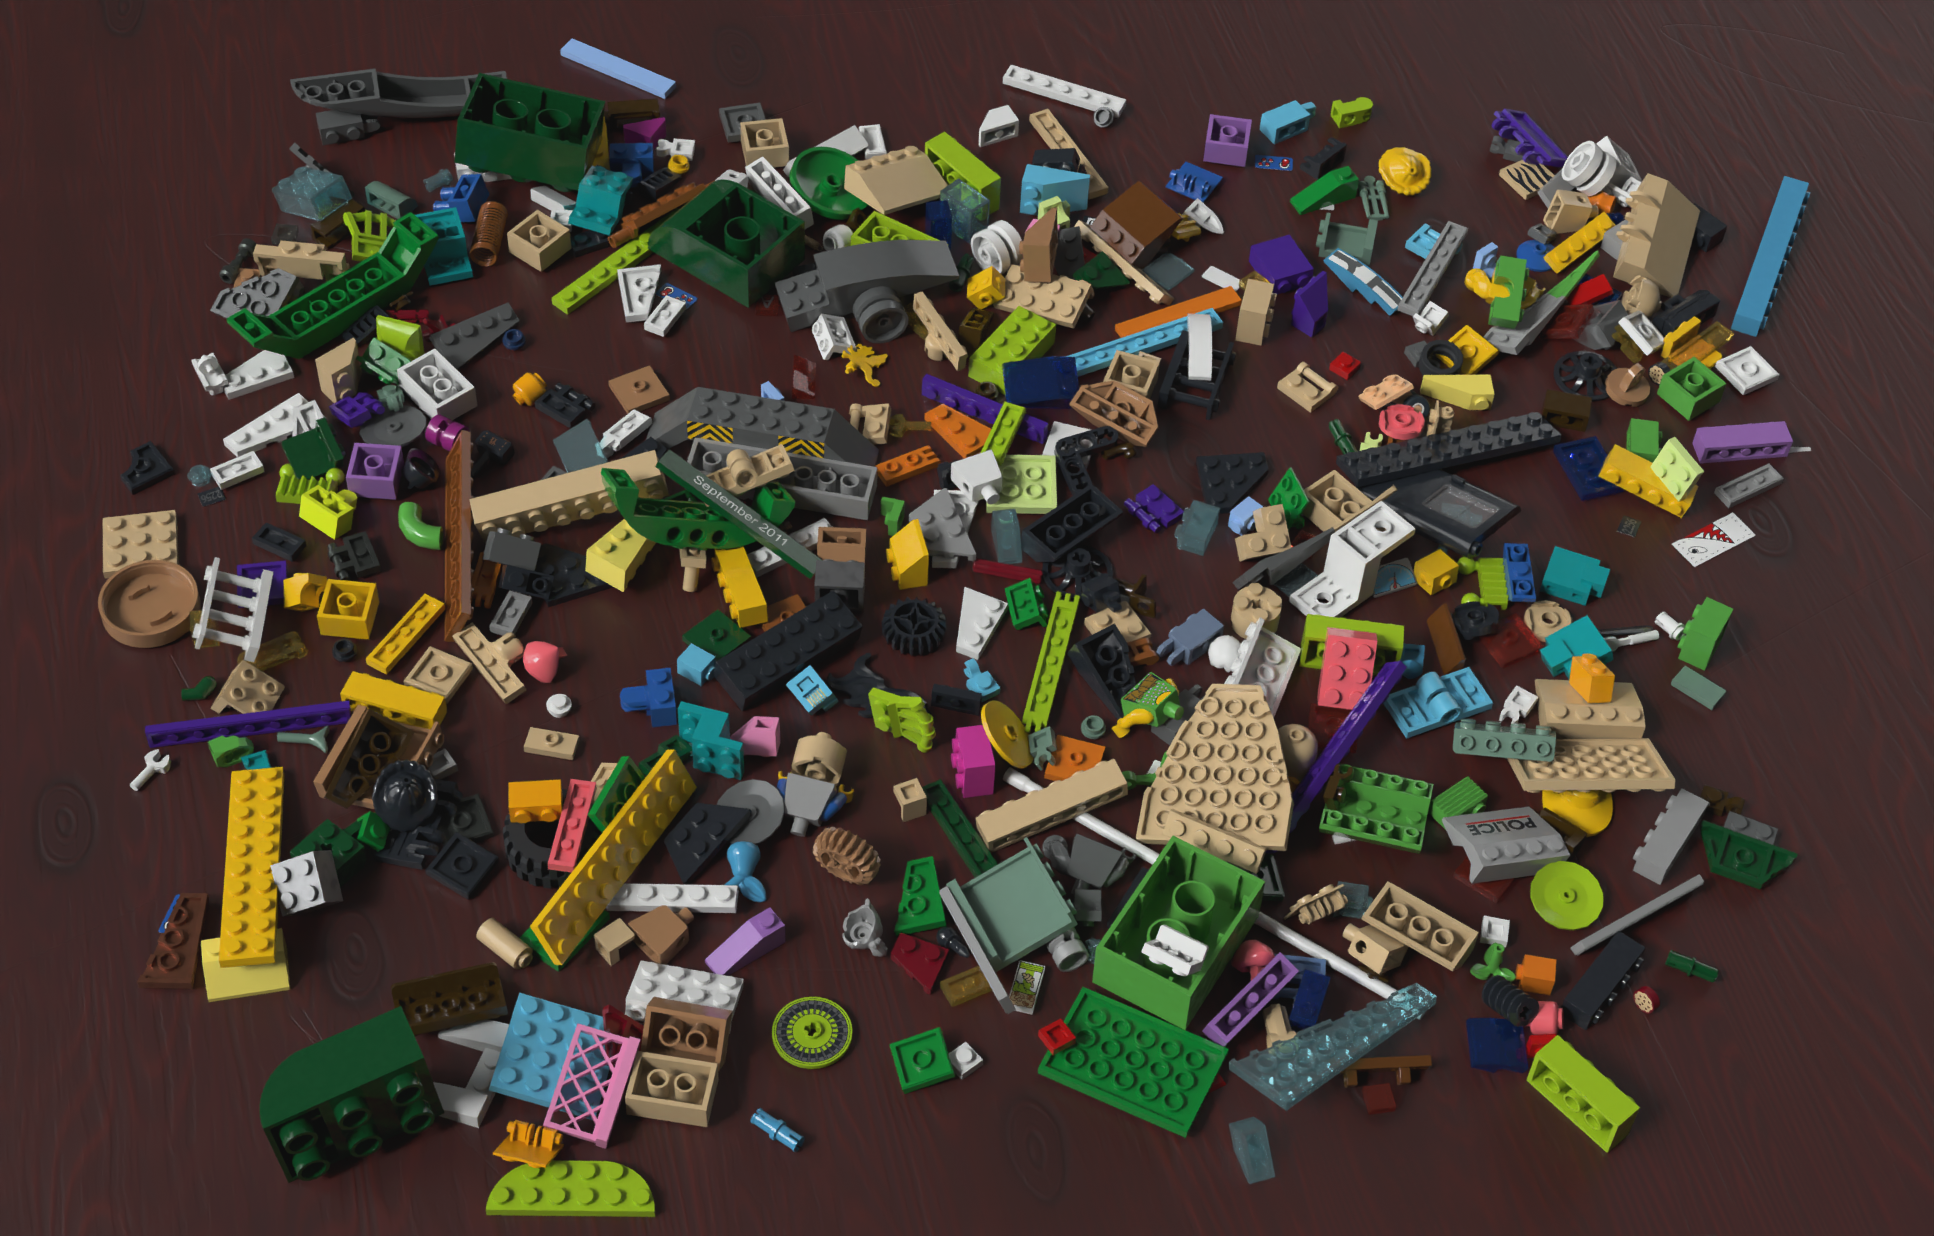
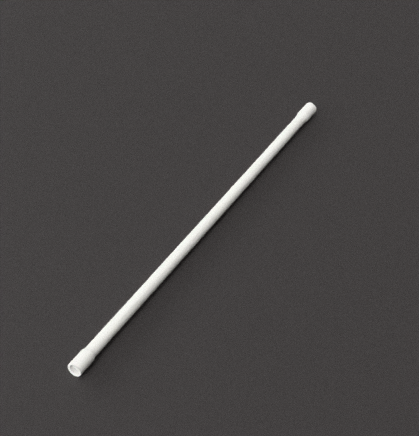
M1011 767L1004 774L1003 781L1021 791L1029 793L1033 790L1039 791L1044 789ZM1087 812L1072 818L1122 848L1126 847V850L1133 854L1135 853L1136 856L1152 865L1160 855ZM1262 912L1259 913V917L1255 921L1256 925L1314 958L1326 959V965L1391 1001L1417 1019L1421 1020L1428 1008L1427 1005L1407 994L1401 993L1379 979H1370L1367 973Z

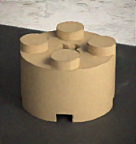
M1251 583L1248 587L1241 589L1235 595L1231 613L1233 630L1242 638L1247 639L1248 636L1245 635L1248 626L1251 622L1256 623L1261 617L1265 620L1262 627L1275 634L1282 608L1281 597L1259 583Z
M819 732L817 736L800 738L794 754L791 773L833 783L837 786L841 778L847 750L838 742L832 740L831 735L825 732Z

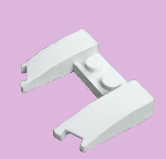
M486 1019L470 1025L454 1026L447 1031L443 1030L438 1033V1038L483 1051L466 1089L433 1082L444 1110V1114L440 1115L441 1117L473 1127H480L496 1093L489 1091V1087L509 1024Z

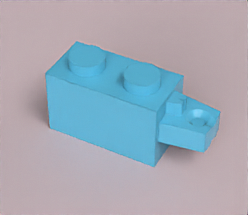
M1295 100L1262 114L1260 131L1273 144L1308 130L1310 118L1315 116L1316 106L1312 102L1300 105Z

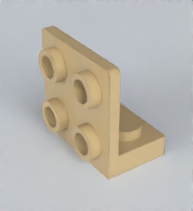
M242 660L231 672L211 709L220 713L225 707H233L242 714L269 711L273 709L285 686L245 660Z

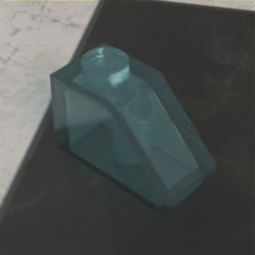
M1016 509L992 511L991 532L998 562L1006 564L1022 563L1020 527Z
M1255 1117L1229 1123L1233 1148L1248 1183L1252 1184L1275 1177L1265 1124Z

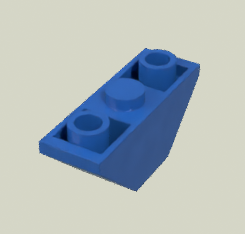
M1504 543L1503 565L1507 595L1509 596L1508 600L1535 602L1536 594L1528 544Z

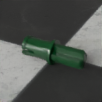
M970 254L962 256L958 266H956L960 278L949 282V288L955 292H960L965 280L970 277V269L974 262V258Z
M1339 419L1330 421L1329 429L1335 438V445L1339 446L1343 454L1357 452L1351 441V434L1346 432Z
M1670 950L1665 963L1666 966L1687 973L1688 977L1692 974L1710 982H1715L1719 974L1718 969L1695 961L1697 957L1691 958L1673 950Z

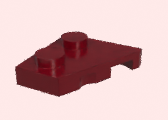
M900 933L892 949L891 959L899 967H902L912 980L916 979L924 987V991L927 994L931 995L949 956V949Z
M610 1004L603 1007L604 1031L625 1038H630L631 1036L640 1039L638 1051H641L644 1026ZM612 1041L605 1044L607 1056L610 1058L618 1054L622 1044ZM617 1060L611 1062L614 1068Z

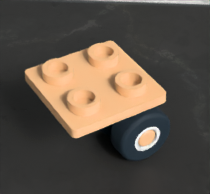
M1398 375L1385 377L1383 382L1366 388L1363 391L1364 393L1358 396L1360 401L1375 410L1389 402H1394L1395 404L1413 407L1414 411L1417 413L1420 411L1423 414L1424 419L1430 411L1427 399L1412 391L1414 389L1413 384Z

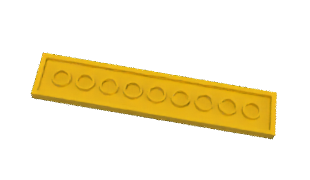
M666 750L530 925L554 965H563L697 788L675 750Z
M283 767L232 771L219 951L220 968L275 963L278 890L277 885L274 883L271 865L280 863L284 794Z

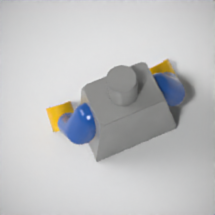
M782 771L778 772L779 781L776 788L784 799L785 817L794 820L790 832L794 835L805 837L808 824L821 826L822 822L832 818L845 803L852 801L854 789H851L850 792H844L845 785L843 784L839 786L837 793V788L833 783L792 774L791 772L788 773L787 777H783Z

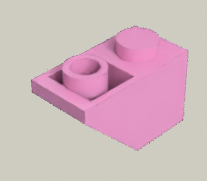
M754 716L731 735L730 739L743 743L744 755L777 756L780 746L779 717Z

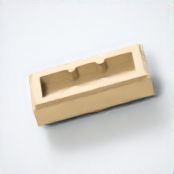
M530 727L524 744V752L573 760L579 744V735Z

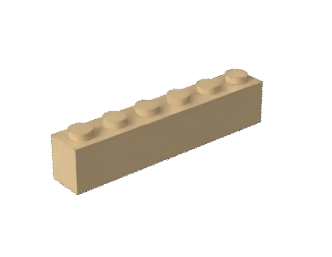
M1115 759L1101 761L1091 769L1078 771L1070 778L1063 781H1054L1042 790H1033L1023 798L1016 801H1007L1002 807L982 812L976 817L977 830L984 844L992 853L1128 795L1127 781Z

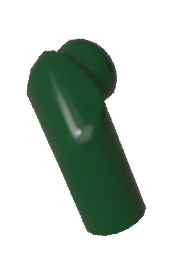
M206 676L195 688L182 689V701L207 699L216 688L215 678Z

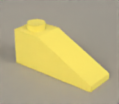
M1424 375L1420 389L1423 395L1467 410H1491L1495 395L1491 375Z

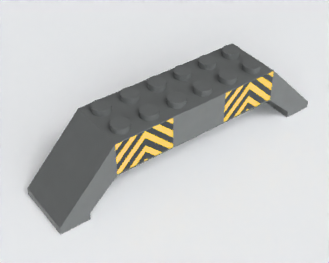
M703 387L693 389L656 412L646 440L649 437L654 438L666 447L667 450L687 439L694 440L695 437L763 449H771L783 444L788 453L875 467L879 455V449L835 409Z

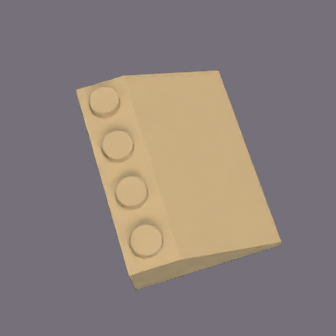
M907 146L905 149L890 151L887 154L873 156L863 161H856L853 164L846 165L844 189L883 215L951 195L952 192L929 157L915 146Z
M1535 679L1540 725L1550 726L1552 731H1556V739L1642 738L1646 727L1643 706L1632 683L1614 682L1611 702L1588 703L1569 684V680Z

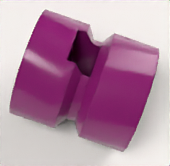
M438 414L429 422L425 438L428 442L439 447L442 446L443 449L450 452L461 430L468 432L470 430L468 427Z

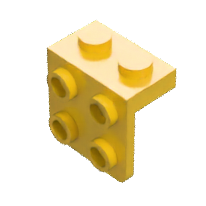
M1695 316L1689 321L1681 323L1677 330L1669 332L1663 340L1664 347L1661 356L1676 367L1695 357L1707 368L1711 369L1718 360L1722 359L1721 353L1696 337L1701 321Z

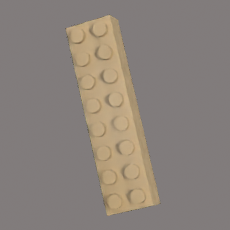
M652 450L469 500L474 524L486 544L489 531L497 532L498 528L512 531L511 536L519 538L521 534L525 535L534 531L541 532L552 526L567 525L571 521L590 519L597 514L615 512L617 508L607 495L602 482V468L625 470L639 488L638 498L662 499L668 496L669 493L664 473L655 467L659 459L656 451Z

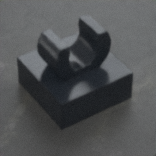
M957 459L949 463L945 461L938 464L937 473L941 489L947 488L949 490L956 487L951 480V463L958 461Z

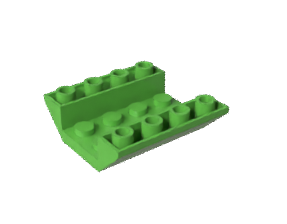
M1340 764L1342 768L1341 774L1347 773L1350 765ZM1353 767L1354 778L1344 784V788H1346L1344 802H1340L1338 810L1327 809L1325 803L1319 832L1420 854L1434 784L1398 775L1376 772L1370 769Z

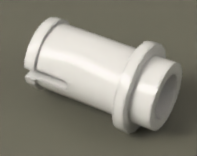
M1662 612L1657 616L1655 624L1669 634L1670 639L1678 641L1685 635L1683 633L1685 627L1683 623H1677L1666 612Z

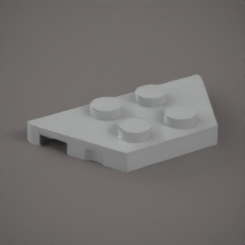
M947 488L939 491L909 514V522L914 519L919 520L929 556L940 555L945 558L954 559V555L968 556L969 561L976 560V552Z

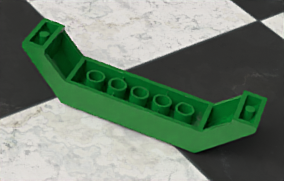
M410 212L393 222L392 230L380 250L374 255L269 316L251 313L244 308L228 317L227 323L255 348L300 359L341 335L374 306L377 305L383 310L390 303L409 293L438 242L439 236Z

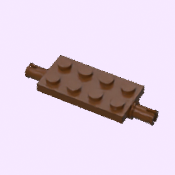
M695 182L687 186L683 185L675 189L674 193L658 198L657 202L641 207L640 211L624 216L622 218L623 222L616 225L619 231L608 237L610 245L616 248L638 237L641 226L690 201L712 182L706 185L704 183L696 185Z

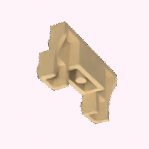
M280 240L279 246L256 244L253 252L254 262L259 267L261 277L279 268L301 278L323 280L325 274L327 282L350 269L349 263H346L345 253L326 251L325 245Z

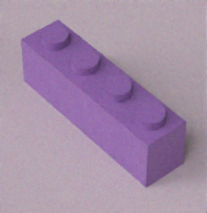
M1785 421L1697 428L1692 444L1700 463L1787 457L1793 440Z
M1280 952L1207 1024L1202 1032L1212 1042L1225 1047L1293 979L1299 970Z

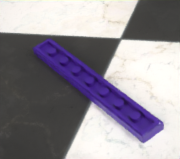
M341 701L145 726V734L149 747L154 748L210 741L222 735L224 737H242L346 724L352 716L350 701Z

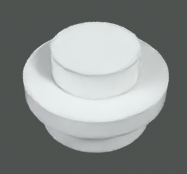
M556 694L547 700L546 706L552 716L561 718L569 713L572 704L568 696Z

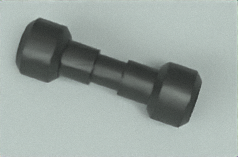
M248 238L241 241L236 258L229 265H225L219 272L222 281L228 284L235 283L236 277L239 275L238 270L242 267L243 262L248 257H253L256 246L255 241Z

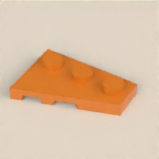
M941 404L925 413V420L964 459L981 453L991 428L945 404Z

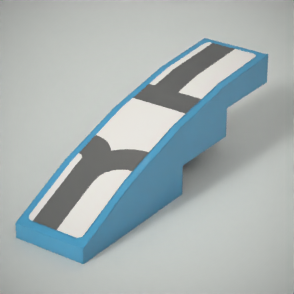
M1339 248L1323 260L1352 292L1357 289L1370 304L1376 301L1389 316L1397 311L1403 297L1387 281L1364 263Z

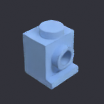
M1248 496L1230 511L1228 527L1241 536L1245 535L1249 530L1253 531L1256 528L1253 511L1263 508V506Z

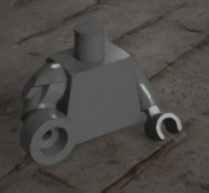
M1076 834L1074 837L1070 856L1067 852L1068 845L1066 840L1059 835L1049 836L1042 845L1043 854L1047 859L1051 860V866L1060 874L1075 880L1070 893L1072 895L1074 889L1089 890L1090 886L1096 889H1100L1102 886L1109 887L1123 877L1127 868L1136 857L1135 853L1132 857L1126 856V847L1122 851H1118L1079 834Z

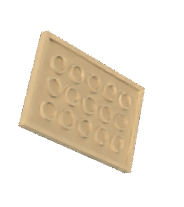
M1649 738L1556 739L1554 759L1550 762L1507 758L1523 790L1531 793H1538L1541 790H1552L1558 793L1565 792L1566 790H1577L1579 792L1603 790L1605 792H1614L1619 789L1638 792L1641 789L1665 791L1666 789L1675 788V778Z

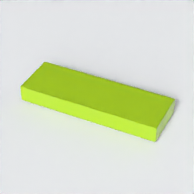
M1004 401L982 448L981 453L992 450L999 466H1002L1026 414L1025 407Z

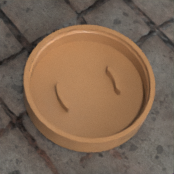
M145 560L123 567L105 582L99 594L98 608L106 631L115 640L132 647L150 648L173 642L187 633L195 624L196 616L200 614L201 601L196 582L185 568L169 561Z

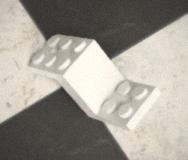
M1378 502L1331 535L1324 572L1291 594L1289 602L1306 616L1307 614L1341 618L1373 595L1381 558L1412 537L1415 533V528L1384 502ZM1376 527L1385 528L1387 531H1378ZM1318 599H1326L1329 602L1321 603Z

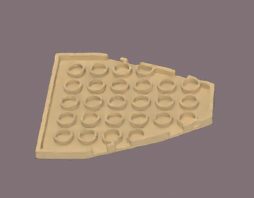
M1212 684L1206 691L1205 697L1195 706L1196 711L1190 720H1185L1179 728L1166 752L1167 758L1162 767L1157 768L1154 782L1144 792L1136 840L1144 844L1166 845L1171 838L1162 833L1170 811L1175 809L1267 848V850L1286 851L1294 803L1280 734L1261 685Z

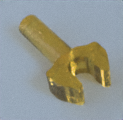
M896 414L890 417L889 425L893 426H889V434L895 437H903L907 430L931 431V422L906 421L903 414Z

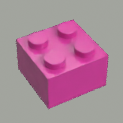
M983 725L956 728V738L952 739L953 753L951 754L952 767L957 768L958 774H955L957 789H962L963 798L993 794L995 761L990 740L986 735Z

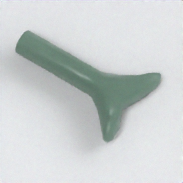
M326 726L314 734L278 732L277 741L312 744L326 754L328 746L325 738L329 734L330 727Z

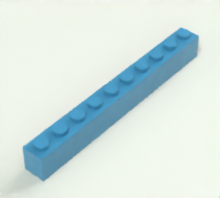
M1784 176L1731 326L1732 330L1755 337L1759 329L1764 330L1768 318L1764 314L1769 315L1773 303L1769 302V300L1774 301L1777 288H1774V286H1779L1782 274L1778 272L1783 273L1787 260L1783 258L1788 259L1792 247L1788 246V244L1793 245L1796 233L1793 231L1797 232L1801 219L1797 217L1802 218L1806 206L1802 204H1807L1810 192H1807L1809 183Z

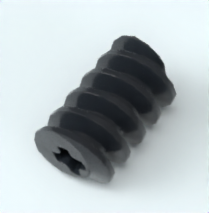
M1492 976L1483 987V1002L1507 1021H1510L1514 1026L1522 1027L1530 1024L1539 1012L1538 1001L1509 980H1506L1503 976Z

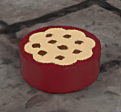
M1642 986L1633 994L1636 1006L1644 1013L1650 1014L1660 1006L1657 993L1648 986Z

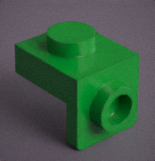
M369 811L357 819L362 824L357 840L378 852L384 848L390 827L376 813Z

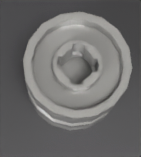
M1074 927L1045 943L1049 952L1053 954L1052 957L1058 969L1062 972H1069L1081 967L1089 958V953L1083 942L1079 940L1080 937Z

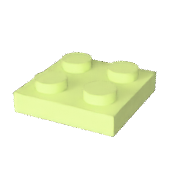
M1676 437L1667 441L1650 467L1678 501L1688 496L1704 472Z

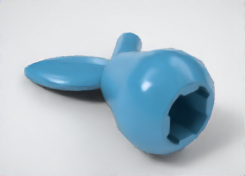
M746 841L735 842L727 850V859L734 877L725 885H738L741 893L747 899L754 902H764L766 900L765 888L758 879L752 876L760 860L761 852L754 843Z

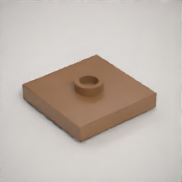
M650 365L609 380V387L627 414L632 410L640 412L670 400L669 393Z

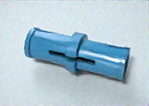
M762 1108L756 1111L759 1115L753 1114L751 1123L768 1133L769 1138L773 1141H780L792 1149L793 1152L799 1150L797 1145L800 1147L803 1145L805 1137L787 1127L786 1122L782 1119H775Z

